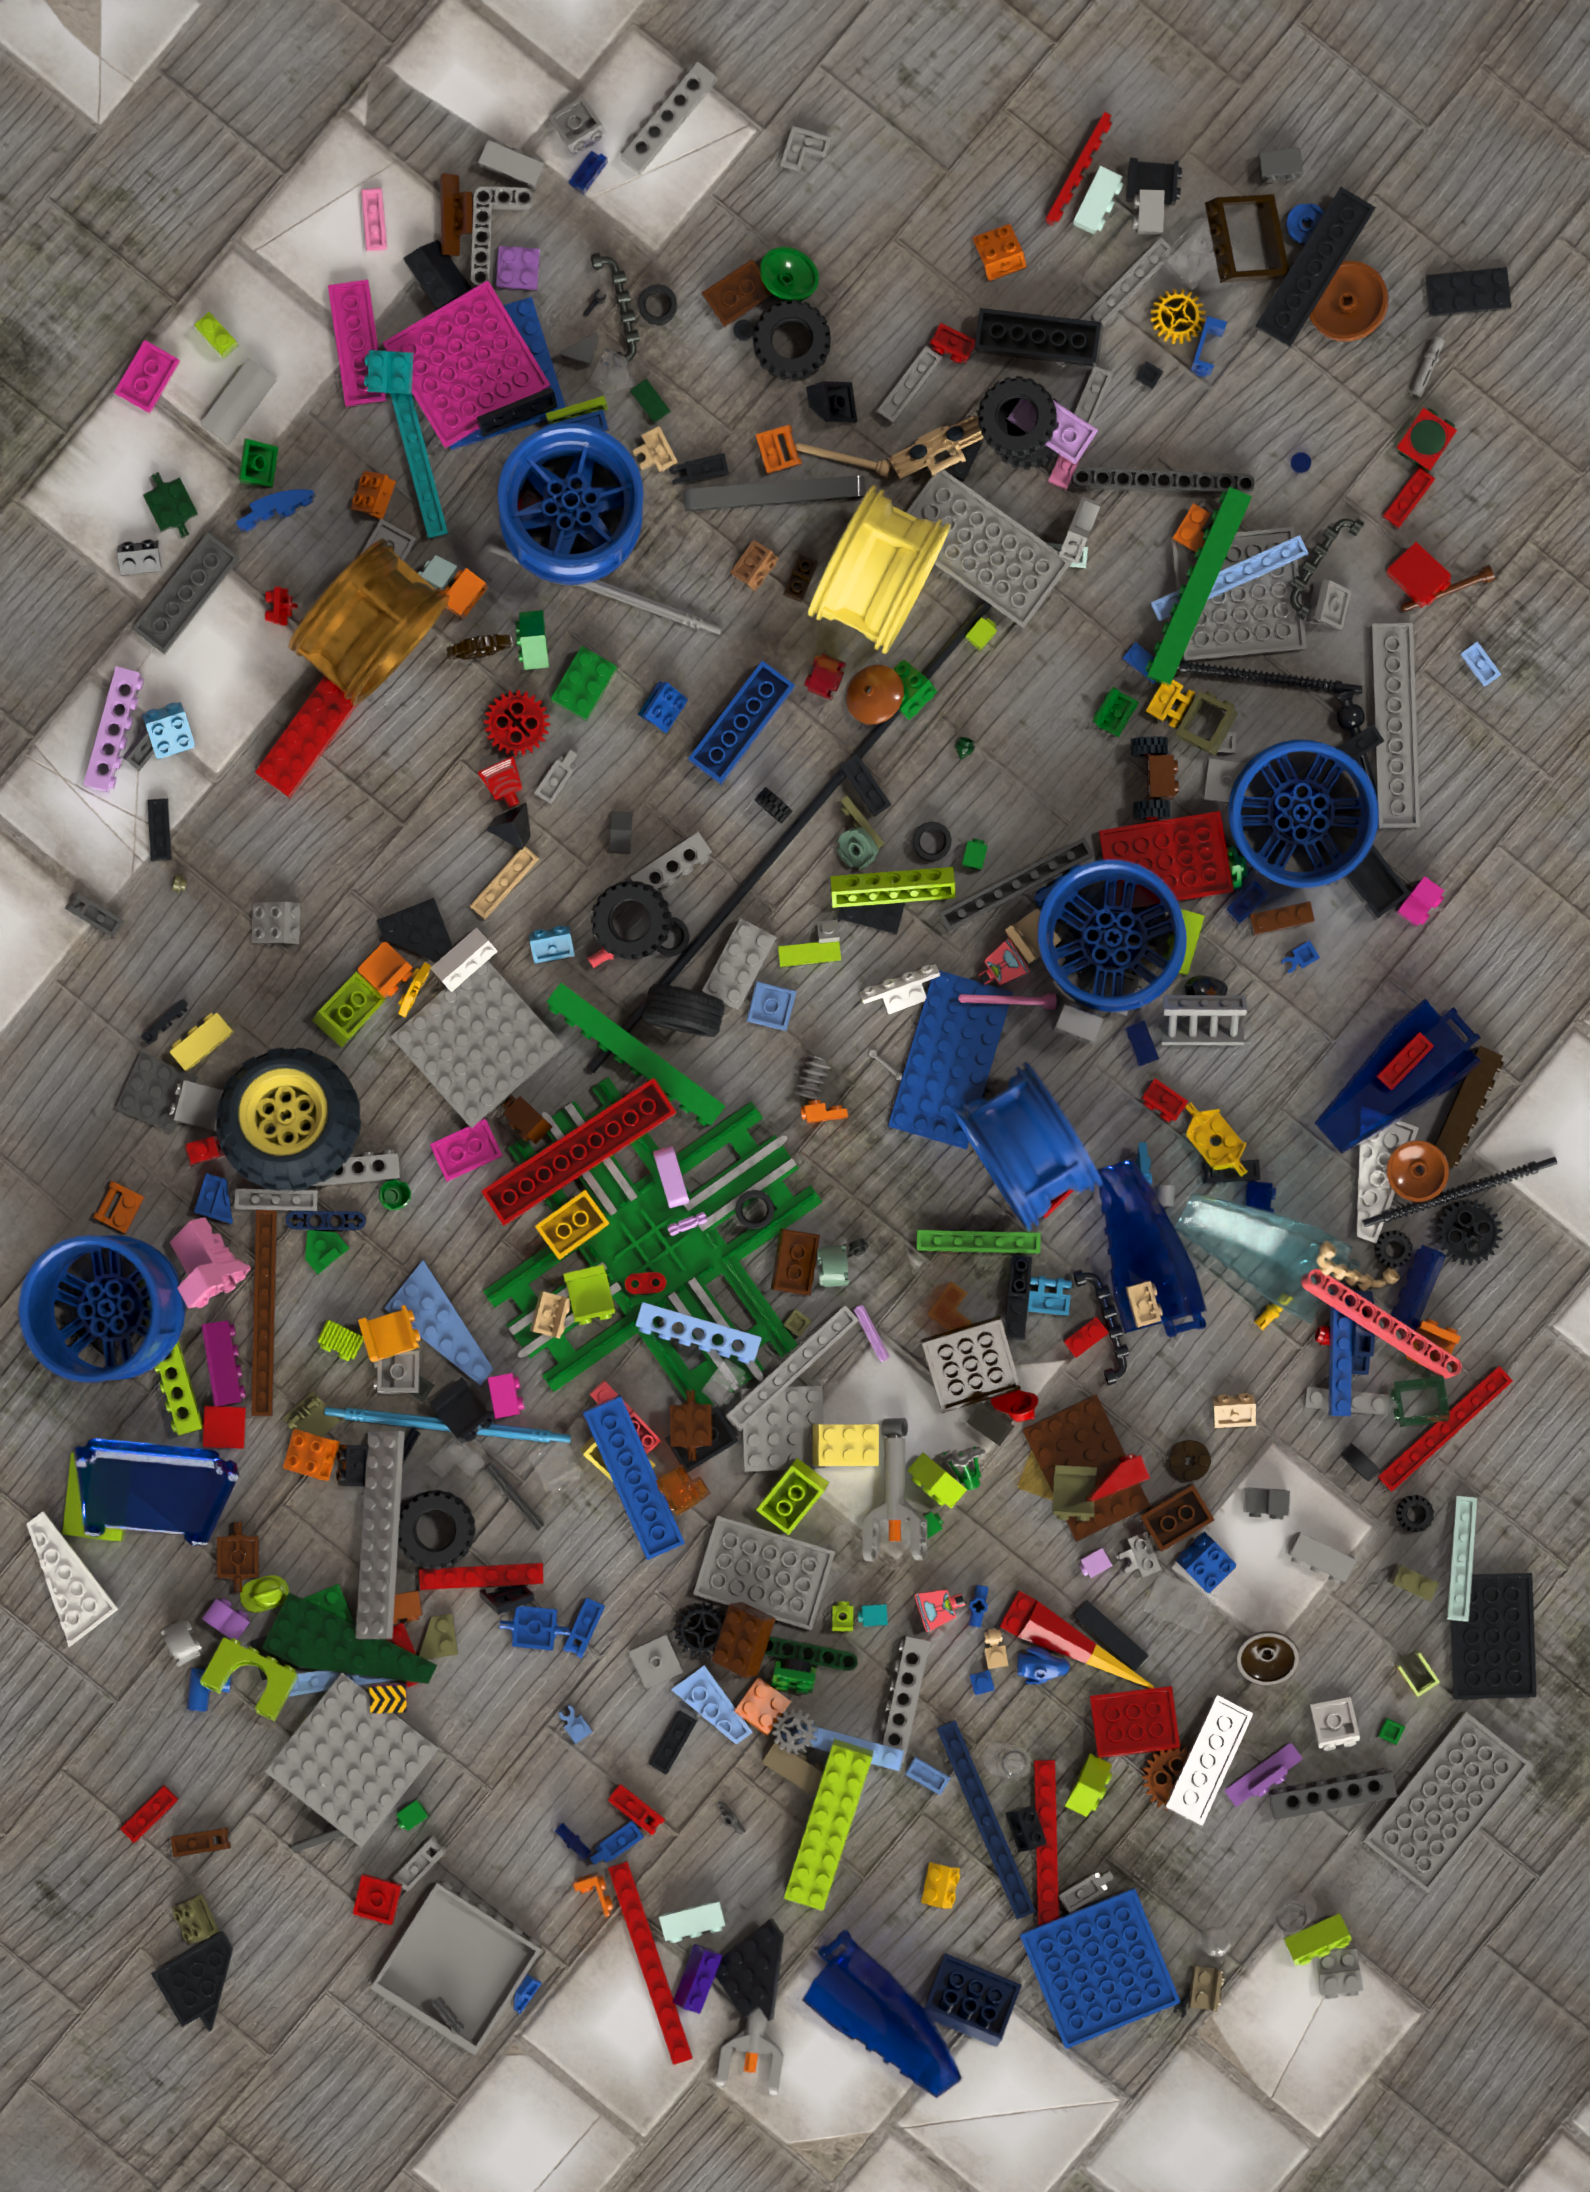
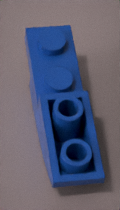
M305 489L287 490L267 495L250 503L249 505L253 512L236 521V524L241 531L246 530L248 532L257 526L256 523L262 519L267 521L272 518L275 511L278 512L280 517L285 516L287 518L296 512V508L301 505L303 507L308 506L314 501L313 498L316 496L312 490Z

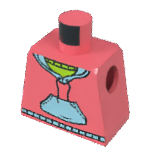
M1008 938L984 960V964L988 969L978 976L984 985L995 979L1000 986L1029 973L1030 970Z
M947 1589L914 1594L926 1632L956 1618L954 1609L965 1605L962 1593L950 1597Z

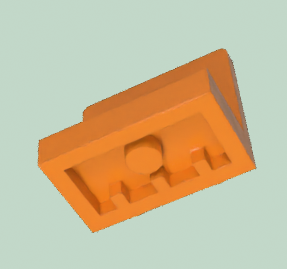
M1011 224L972 238L983 262L988 281L1027 268L1023 250Z
M294 1429L283 1468L316 1479L329 1481L340 1441Z
M595 1872L574 1879L573 1886L575 1892L586 1893L593 1890V1886H596L605 1917L610 1916L613 1904L610 1895H605L604 1890H606L607 1886L604 1877L599 1876V1873Z

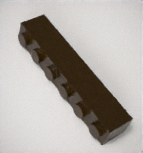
M1478 1046L1434 1144L1445 1155L1449 1169H1452L1454 1165L1458 1166L1462 1155L1459 1153L1462 1147L1466 1148L1470 1140L1468 1133L1471 1128H1475L1479 1118L1476 1115L1479 1109L1483 1110L1487 1099L1484 1097L1487 1091L1491 1092L1496 1080H1493L1496 1072H1500L1504 1064L1501 1061L1502 1055L1482 1046Z

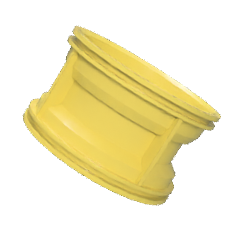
M872 485L852 518L831 559L811 603L808 615L813 617L817 613L816 619L819 621L822 617L830 621L837 619L863 632L866 638L876 643V650L882 646V653L887 654L928 578L948 535L951 524L947 522L945 526H942V519H939L937 523L928 519H918L892 506V500L884 496L885 491L881 489L877 493V487Z

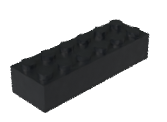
M980 308L974 349L977 353L1098 367L1103 324L1096 321Z

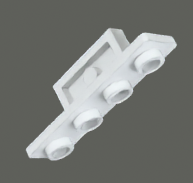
M936 964L926 965L920 970L904 973L901 977L885 980L882 984L866 987L859 994L863 1004L883 997L887 1011L891 1014L924 1002L926 995L922 983L939 977L940 972Z

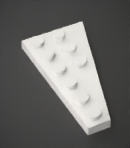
M1360 1106L1356 1237L1376 1244L1384 1222L1364 1228L1362 1220L1379 1215L1383 1210L1389 1211L1395 1191L1387 1177L1388 1161L1392 1153L1400 1145L1415 1140L1419 1128Z

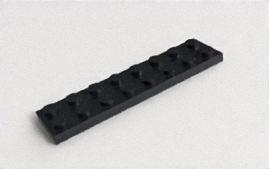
M1343 187L1339 188L1255 327L1291 348L1376 207Z

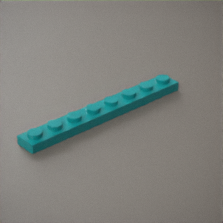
M390 393L428 539L448 535L412 394Z

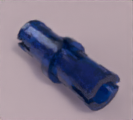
M564 1822L554 1831L567 1844L566 1847L568 1849L571 1848L582 1861L592 1853V1850L579 1839L580 1836L578 1834L575 1835Z

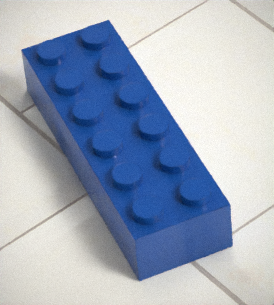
M761 661L688 758V761L722 786L795 689V684L764 661Z

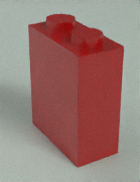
M1417 542L1387 569V576L1421 608L1426 604L1428 606L1432 604L1436 599L1435 595L1440 590L1442 592L1445 591L1451 584V574Z

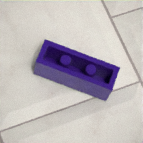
M694 1944L673 2003L682 2009L701 2014L722 1955L710 1948Z

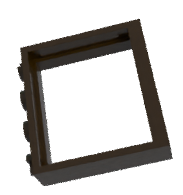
M1274 194L1217 197L1205 203L1220 283L1273 280L1287 275L1289 267ZM1256 204L1269 269L1236 271L1224 206Z

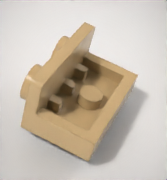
M540 1291L530 1331L560 1338L565 1329L564 1321L566 1314L570 1310V1298Z

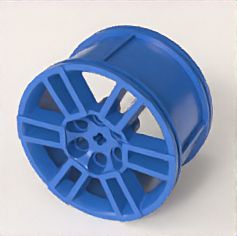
M1313 740L1284 741L1267 747L1256 754L1237 776L1229 798L1228 820L1230 830L1242 855L1267 878L1292 887L1311 888L1323 886L1349 874L1368 853L1378 827L1377 797L1365 771L1344 752ZM1306 751L1317 754V758L1304 780L1298 779L1287 757L1289 752ZM1274 758L1277 759L1287 779V782L1283 784L1269 764V761ZM1327 760H1333L1335 764L1323 783H1317L1316 780ZM1259 770L1262 771L1274 791L1272 798L1244 796L1248 784ZM1342 771H1346L1354 781L1359 792L1358 798L1331 799L1328 795ZM1305 786L1308 792L1305 797L1297 796L1296 791L1298 787ZM1287 796L1289 798V805L1282 808L1279 806L1278 800L1280 797ZM1319 796L1325 799V804L1321 808H1317L1314 805V800ZM1241 807L1267 808L1268 813L1266 815H1241ZM1299 807H1303L1307 811L1306 815L1303 814V818L1296 814V810H1300ZM1336 809H1361V816H1336L1334 811ZM1281 817H1287L1289 820V824L1285 828L1278 826V820ZM1322 817L1325 821L1324 826L1319 829L1315 828L1314 820ZM1271 825L1274 829L1259 853H1256L1248 843L1243 832L1244 826ZM1330 826L1358 828L1357 836L1345 854L1340 853L1327 831ZM1299 827H1304L1307 831L1306 836L1301 839L1297 838L1296 830ZM1284 840L1286 844L1275 864H1269L1267 859L1278 842ZM1318 840L1322 842L1333 860V863L1328 866L1325 865L1315 845V842ZM1298 844L1304 845L1315 867L1314 871L1290 872L1285 870V866Z
M1101 860L1091 862L1067 874L1048 895L1038 924L1040 952L1053 979L1072 999L1098 1011H1130L1151 1003L1171 986L1178 976L1185 958L1187 944L1186 928L1174 894L1153 872L1127 861ZM1121 879L1125 881L1121 906H1116L1117 880ZM1105 880L1104 908L1097 910L1080 897L1078 891L1091 883ZM1140 884L1153 892L1161 900L1160 904L1136 915L1132 913L1131 908L1135 885ZM1070 901L1088 915V919L1086 921L1081 920L1065 909L1064 905ZM1165 912L1169 913L1170 920L1150 928L1145 927L1144 923ZM1107 914L1111 916V922L1108 925L1100 923L1102 915ZM1123 917L1132 919L1129 927L1121 926L1120 921ZM1061 918L1082 933V938L1055 948L1053 938L1057 919ZM1169 931H1174L1175 945L1169 961L1146 946V940ZM1089 932H1098L1099 938L1093 942L1089 941L1087 937ZM1113 933L1115 936L1119 935L1118 942L1108 941L1110 939L1109 935ZM1134 935L1140 938L1139 944L1131 946L1128 942L1129 938ZM1079 950L1083 951V957L1064 966L1059 965L1058 959ZM1105 950L1107 957L1104 960H1098L1096 958L1097 951ZM1120 952H1125L1128 955L1127 960L1123 963L1116 960V956ZM1145 957L1161 968L1163 972L1157 977L1140 963V959ZM1090 964H1094L1097 970L1093 994L1078 989L1070 982L1068 975ZM1131 968L1149 983L1148 986L1135 993L1122 996L1124 970ZM1111 972L1113 973L1112 997H1103L1106 974Z
M120 1235L79 1236L61 1241L45 1251L36 1260L24 1280L19 1299V1319L24 1338L32 1353L45 1367L70 1380L100 1382L128 1379L142 1375L159 1365L170 1354L181 1336L186 1308L185 1302L177 1289L181 1284V1280L176 1269L165 1255L152 1245L137 1238ZM105 1247L109 1249L110 1274H106L103 1248ZM88 1252L91 1253L95 1277L92 1283H88L67 1272V1269L74 1261ZM121 1253L138 1268L128 1278L123 1277ZM144 1278L147 1284L140 1289L137 1283ZM64 1282L82 1291V1296L77 1297L59 1290V1283ZM116 1283L120 1286L118 1294L113 1289ZM97 1286L100 1288V1295L98 1297L96 1296ZM149 1295L151 1297L152 1310L146 1308L145 1298ZM55 1300L78 1308L79 1317L62 1330H58L54 1314ZM127 1300H130L132 1303L130 1310L126 1308ZM89 1306H91L93 1309V1313L91 1316L88 1311ZM144 1318L151 1320L149 1327L142 1325ZM120 1319H122L125 1324L122 1330L118 1326V1322ZM100 1322H103L105 1325L103 1332L99 1325ZM85 1326L87 1332L71 1347H68L65 1340ZM137 1333L145 1337V1339L134 1354L131 1335ZM96 1337L103 1340L105 1367L103 1368L89 1364L78 1357V1354ZM115 1341L120 1343L123 1364L118 1366Z

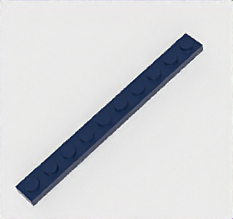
M956 1720L937 1727V1731L1016 1919L1018 1920L1035 1913L1032 1901Z

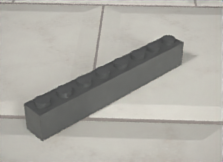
M1084 837L940 912L938 916L947 933L1093 858L1094 854Z

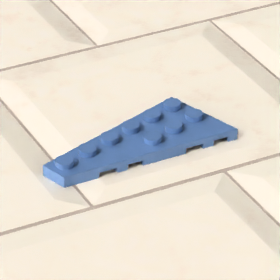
M423 1260L386 1305L385 1309L390 1313L402 1310V1305H406L408 1310L412 1309L415 1321L412 1324L414 1329H418L420 1337L479 1385H482L494 1369Z

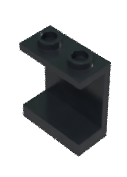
M1130 157L1126 202L1133 203L1135 194H1138L1139 190H1165L1164 205L1175 206L1176 200H1180L1181 187H1177L1178 179L1181 180L1182 167H1179V161H1175L1174 164L1138 162V158Z
M463 1377L430 1402L431 1409L461 1444H464L466 1441L468 1443L476 1438L477 1432L482 1428L485 1430L493 1424L494 1413L492 1411L489 1412L468 1388V1384Z

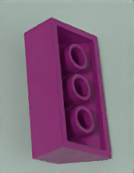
M230 1320L201 1324L214 1405L220 1406L243 1402L246 1392L244 1385L240 1384L239 1378L243 1377L241 1364L237 1365L236 1359L239 1356V1348L237 1344L234 1345L233 1336H236L235 1325L231 1324Z

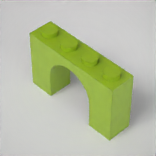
M224 1637L200 1682L202 1686L220 1694L228 1678L237 1668L245 1665L260 1668L267 1676V1686L255 1707L256 1713L275 1722L298 1680V1675L295 1673L296 1670L288 1665L283 1667L277 1664L278 1661L270 1656L265 1658L259 1655L258 1650L252 1647L245 1648L241 1646V1642L238 1640Z

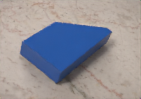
M527 1975L516 1990L514 2010L520 2014L540 1987L542 1982L537 1978Z

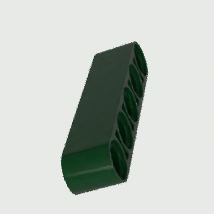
M770 1636L769 1638L773 1642V1648L765 1651V1655L784 1659H800L810 1664L845 1671L855 1669L858 1664L857 1656L851 1651ZM786 1643L791 1644L794 1648L793 1652L789 1655L782 1652V1646ZM807 1647L814 1651L813 1657L809 1659L804 1658L802 1655L803 1649ZM827 1651L834 1654V1659L830 1663L822 1659V1655ZM847 1655L854 1658V1664L850 1667L845 1666L842 1662L843 1658Z

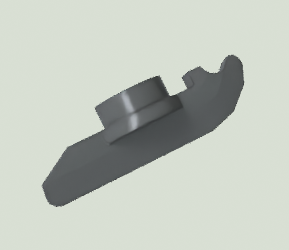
M718 1802L719 1811L724 1813L723 1823L726 1826H733L735 1831L740 1834L745 1833L746 1831L738 1821L736 1814L731 1811L727 1804Z

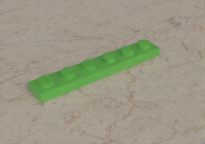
M917 1230V1251L1040 1254L1041 1233Z

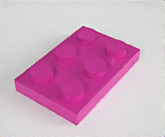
M144 340L114 394L151 414L181 361Z
M486 1119L481 1120L473 1128L468 1126L430 1144L447 1182L503 1157Z

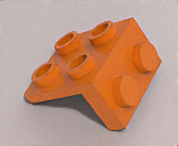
M387 942L381 943L358 967V972L385 998L388 996L392 997L399 990L397 986L402 981L407 982L412 977V971L414 970Z
M1428 1318L1426 1322L1420 1321L1416 1332L1449 1354H1452L1455 1344H1458L1461 1336L1457 1335L1458 1331L1447 1326L1445 1329L1437 1327L1438 1322ZM1413 1342L1414 1349L1418 1350L1417 1344ZM1430 1353L1431 1360L1435 1361L1434 1355ZM1406 1355L1407 1360L1421 1365L1420 1363Z

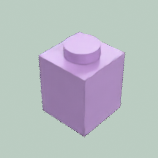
M1102 1547L1081 1558L1082 1564L1079 1565L1084 1576L1089 1575L1090 1578L1112 1566Z

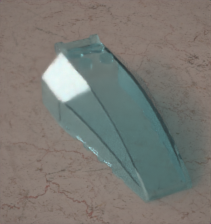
M1193 1193L1174 1228L1195 1245L1203 1248V1251L1207 1254L1213 1255L1221 1261L1223 1266L1230 1268L1238 1274L1240 1279L1246 1280L1254 1286L1256 1291L1272 1303L1312 1324L1322 1300L1302 1287L1301 1278L1304 1274L1314 1269H1319L1316 1260L1320 1252L1319 1246L1328 1241L1335 1247L1337 1253L1331 1260L1337 1265L1344 1264L1349 1270H1359L1361 1266L1357 1260L1349 1258L1353 1249L1352 1246L1317 1227L1254 1207ZM1331 1272V1273L1329 1274V1276H1331L1332 1278L1335 1279V1277L1332 1275V1272ZM1311 1276L1312 1283L1316 1284V1279ZM1345 1278L1340 1281L1341 1284L1347 1287L1348 1283ZM1328 1287V1292L1331 1295V1292H1333V1290L1330 1287Z

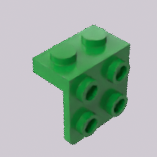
M902 660L893 670L900 676L904 687V696L899 710L904 717L910 720L938 691L923 674L906 660Z

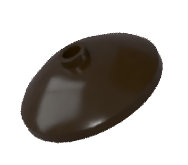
M1263 1631L1249 1636L1243 1641L1237 1652V1665L1241 1674L1249 1681L1259 1685H1275L1287 1680L1294 1674L1299 1663V1653L1295 1643L1286 1635L1275 1631Z

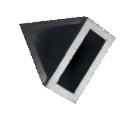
M527 802L496 816L486 831L523 850L531 837Z

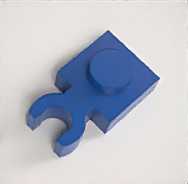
M1309 940L1291 951L1294 955L1293 958L1286 957L1281 963L1291 962L1292 967L1287 970V973H1291L1298 964L1303 969L1320 957Z

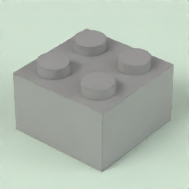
M1139 190L1138 194H1135L1133 209H1137V215L1133 217V229H1136V234L1161 235L1163 233L1165 190Z

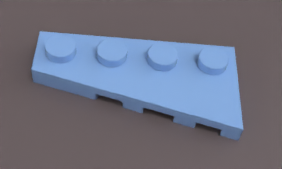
M705 1665L671 1689L735 1744H738L753 1733L745 1720L734 1712L735 1706Z

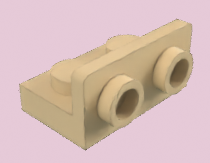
M1146 1280L1142 1283L1126 1287L1136 1327L1161 1321L1160 1316L1163 1313L1160 1304L1156 1302L1157 1290L1154 1283L1151 1284V1281Z
M1241 1393L1233 1396L1221 1394L1212 1397L1215 1428L1256 1426L1254 1395Z

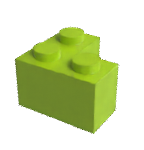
M924 1452L907 1470L913 1476L911 1480L919 1487L923 1484L922 1490L930 1497L935 1495L933 1499L941 1506L946 1504L952 1508L967 1491L966 1488Z
M1090 1754L1081 1769L1075 1785L1070 1791L1065 1807L1086 1817L1091 1810L1095 1811L1100 1801L1098 1798L1102 1799L1107 1790L1104 1785H1108L1112 1777V1773H1110L1112 1764Z

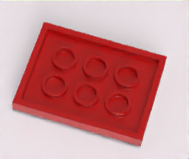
M1172 1686L1090 1696L1098 1758L1180 1748Z

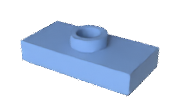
M916 1756L905 1772V1775L939 1795L942 1794L951 1778Z

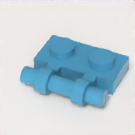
M1040 1275L1039 1277H1031L1030 1285H1037L1038 1292L1029 1291L1027 1311L1069 1316L1071 1295H1064L1063 1288L1071 1289L1072 1281L1059 1277L1057 1279L1045 1278L1046 1276ZM1045 1286L1056 1287V1294L1045 1293Z

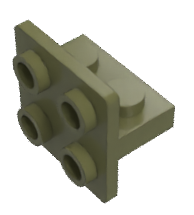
M199 1894L172 1907L174 1919L178 1922L182 1930V1936L188 1945L205 1940L219 1932L203 1894Z

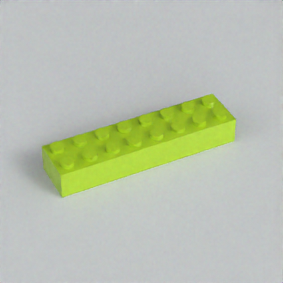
M833 1740L787 1884L784 1899L824 1911L874 1751L841 1740Z

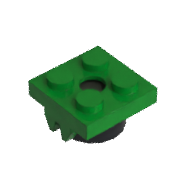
M786 1658L782 1659V1662L776 1661L772 1687L783 1692L793 1690L801 1695L812 1694L817 1668H811L809 1662L800 1659Z

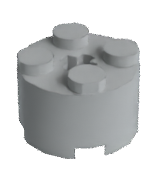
M181 1619L160 1630L162 1635L167 1634L163 1638L172 1656L175 1659L179 1658L176 1661L178 1667L201 1656L200 1653L203 1649L197 1638H192L191 1634L194 1631L188 1620L183 1621Z

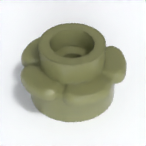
M184 874L174 875L171 890L177 891V894L185 890L187 879H184Z

